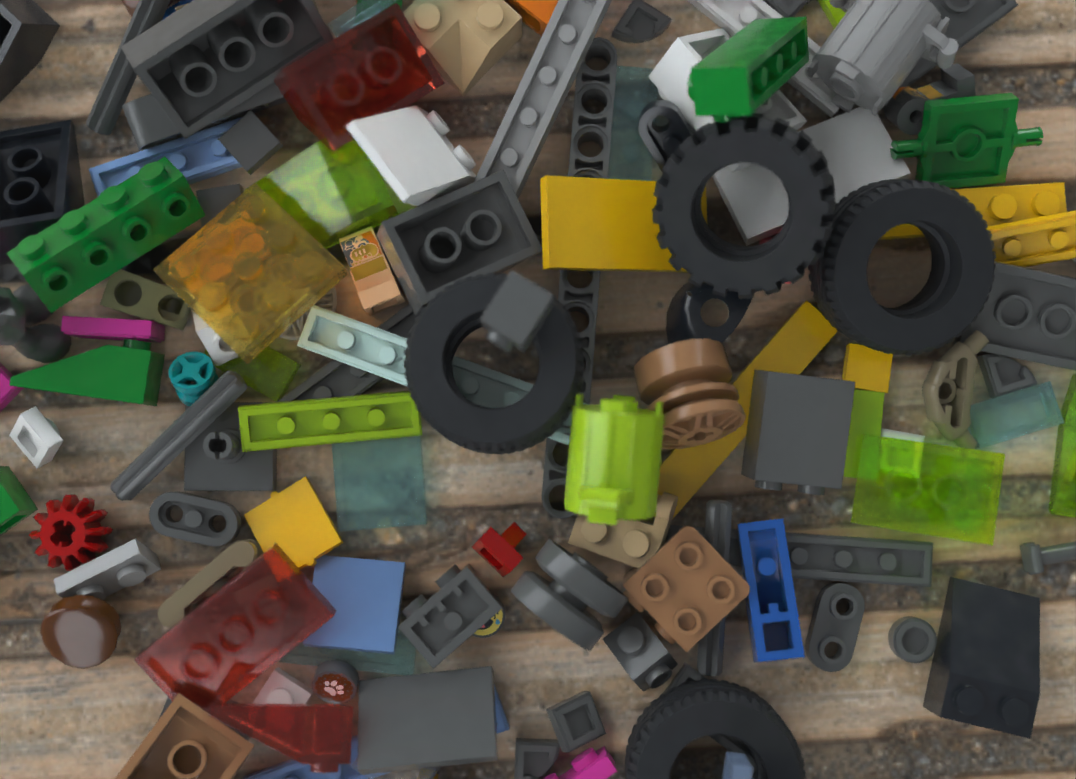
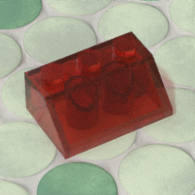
M397 3L283 68L273 79L298 120L331 152L355 139L346 128L353 120L405 108L444 84L439 72Z

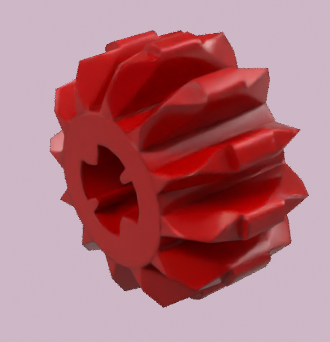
M75 494L65 495L62 502L58 499L49 500L46 503L48 513H37L33 516L35 521L41 525V530H34L29 536L32 539H41L42 542L36 548L34 554L38 556L49 554L47 566L56 568L63 564L67 571L79 567L81 563L85 564L95 559V552H106L109 548L106 542L100 539L102 535L111 534L113 531L111 527H101L100 521L105 519L108 512L104 509L93 511L94 499L83 498L79 501ZM71 525H74L76 531L71 534L72 540H69L67 534L72 531Z

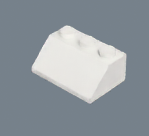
M723 28L678 37L648 76L658 88L660 97L663 100L674 103L680 109L693 133L707 123L711 124L716 121L713 120V116L695 115L694 100H691L688 94V77L694 65L731 38ZM779 89L754 112L764 114L763 117L776 120L778 117L790 122L789 126L796 131L807 122L804 116ZM735 163L726 166V168H729L734 173L752 166L754 163Z

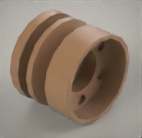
M689 339L674 342L655 349L642 357L634 366L633 374L640 400L649 405L646 409L656 411V402H663L665 419L662 448L683 449L704 445L729 435L743 425L745 413L743 407L738 402V390L732 384H728L733 373L725 347L720 341Z

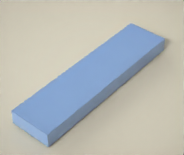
M241 118L196 132L187 139L181 137L89 168L97 197L105 189L119 185L137 174L146 164L156 162L163 157H166L184 175L189 185L241 168L242 165L218 140Z

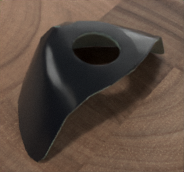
M687 282L672 298L667 311L666 334L668 345L689 339H712L723 343L739 325L752 299H739V292L728 291L726 297L712 294L713 286L702 282L700 288L692 283ZM719 299L727 305L729 317L723 325L711 327L702 320L700 315L701 308L707 300Z

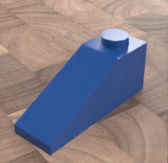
M783 518L737 524L742 575L750 587V592L745 597L754 662L805 657Z

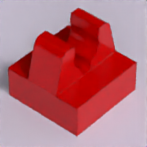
M515 522L501 535L490 527L472 548L502 577H505L523 559L514 548L527 533Z

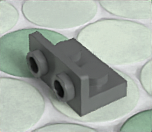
M456 564L435 581L440 589L427 600L420 594L401 611L406 619L398 628L433 669L503 608L502 604L474 573L475 570L470 564L462 570Z

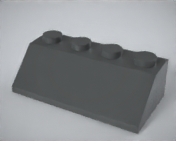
M193 0L122 45L121 48L139 78L183 137L187 139L336 41L312 0Z

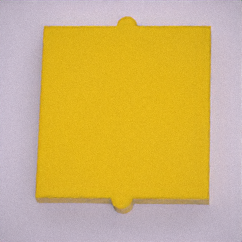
M306 476L279 493L273 491L270 494V499L244 514L278 581L285 580L307 565L315 566L318 558L344 543L309 478Z

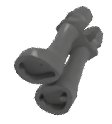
M29 284L20 286L13 293L10 288L0 287V345H12L26 358L46 364L64 358L71 347V336L64 334L61 331V326L56 324L32 326L46 320L53 312L50 313Z

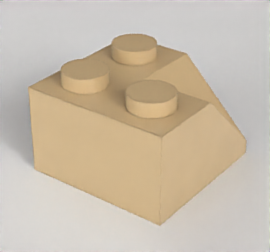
M415 0L396 20L402 39L463 97L522 37V17L504 0Z

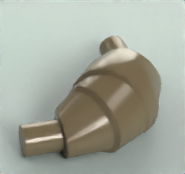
M977 330L963 343L957 342L938 360L933 361L922 386V396L924 397L927 418L932 420L947 441H954L963 453L970 452L977 445V441L967 430L971 424L970 408L973 401L974 374L978 365L975 356L989 343L987 337Z

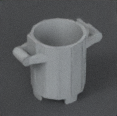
M830 0L833 7L841 8L846 14L813 57L807 73L810 78L815 73L818 74L822 81L837 93L831 102L849 113L854 105H858L864 109H871L872 114L876 116L879 110L887 105L921 57L936 63L939 68H950L955 61L959 44L955 39L947 38L944 35L950 18L945 17L941 19L940 12H938L930 0Z

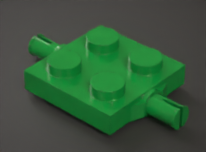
M1012 93L927 100L924 104L922 128L917 139L893 140L891 142L893 148H890V153L893 160L917 158L915 180L935 182L950 188L1005 183L1008 162L1016 147L1040 146L1043 141L1039 138H1043V131L1041 127L1017 128L1016 115L1019 98Z

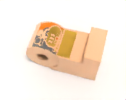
M372 226L339 238L341 248L351 269L350 274L358 291V297L363 309L369 316L406 302Z

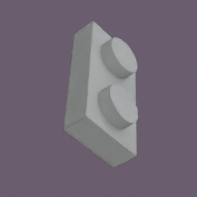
M135 538L55 578L54 583L57 595L62 598L88 595L104 600L105 597L125 587L143 582L147 576L161 570L157 554Z

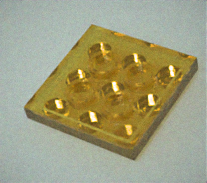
M256 183L252 184L153 269L157 276L246 364H249L348 274L344 265Z

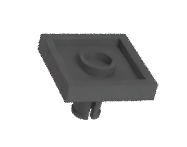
M233 402L185 448L184 491H276L277 449L242 452L238 415L239 405L273 402Z

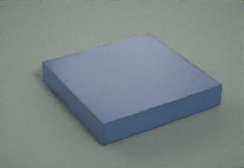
M328 555L318 558L317 564L314 567L303 645L308 647L395 654L406 570L405 562Z

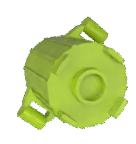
M577 394L575 405L572 406L564 500L566 510L588 516L587 522L617 525L618 519L641 520L655 517L665 419L663 402H656V411L639 409L638 402L634 396L613 395V399H600V405H584V394Z

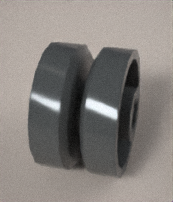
M549 538L536 555V561L538 566L553 578V581L549 582L533 571H524L512 587L511 592L527 608L559 633L585 650L591 651L604 634L601 622L586 610L587 606H590L603 616L615 618L629 599L607 581L608 577L576 552L570 553Z

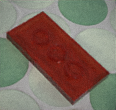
M275 543L141 651L134 661L172 701L180 693L211 715L333 618L336 609L278 544Z

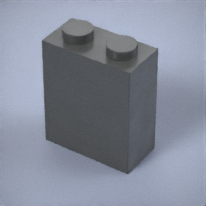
M754 370L741 475L755 480L756 488L781 491L783 483L798 485V492L813 495H824L825 488L842 489L855 382Z

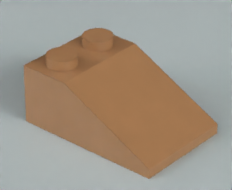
M178 693L115 779H233L255 745Z

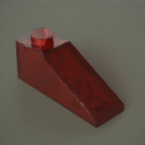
M209 703V716L301 764H310V772L335 773L338 772L339 764H351L352 705Z

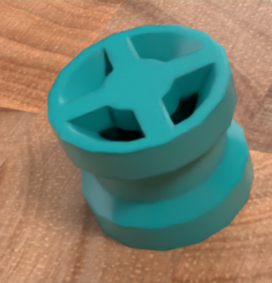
M186 352L178 356L169 367V378L180 401L186 406H191L219 379L210 357L201 352ZM191 381H195L197 384L191 385Z

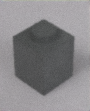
M511 270L480 319L484 329L489 331L485 338L508 353L511 352L513 347L525 353L555 306L554 295Z

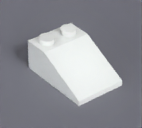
M414 105L353 120L346 126L404 203L420 206L469 185L476 178V175L471 170L476 166L475 161L460 144L456 148L445 136L450 129L434 110L428 113Z

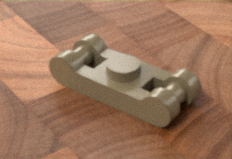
M250 538L231 544L162 603L157 613L160 623L165 627L172 628L192 620L197 613V604L203 598L207 597L209 601H212L232 584L228 577L238 568L254 565L263 559L264 553L255 538Z

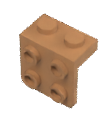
M690 525L682 527L639 569L635 567L630 569L624 575L622 585L626 589L623 594L628 597V601L639 612L645 609L657 621L654 626L661 636L671 645L677 642L686 652L747 597L750 592L747 581Z

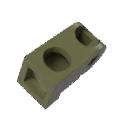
M120 269L109 277L100 305L184 331L195 299L191 295Z

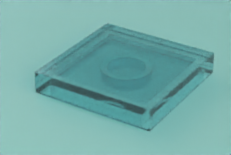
M421 436L332 444L338 532L428 524Z

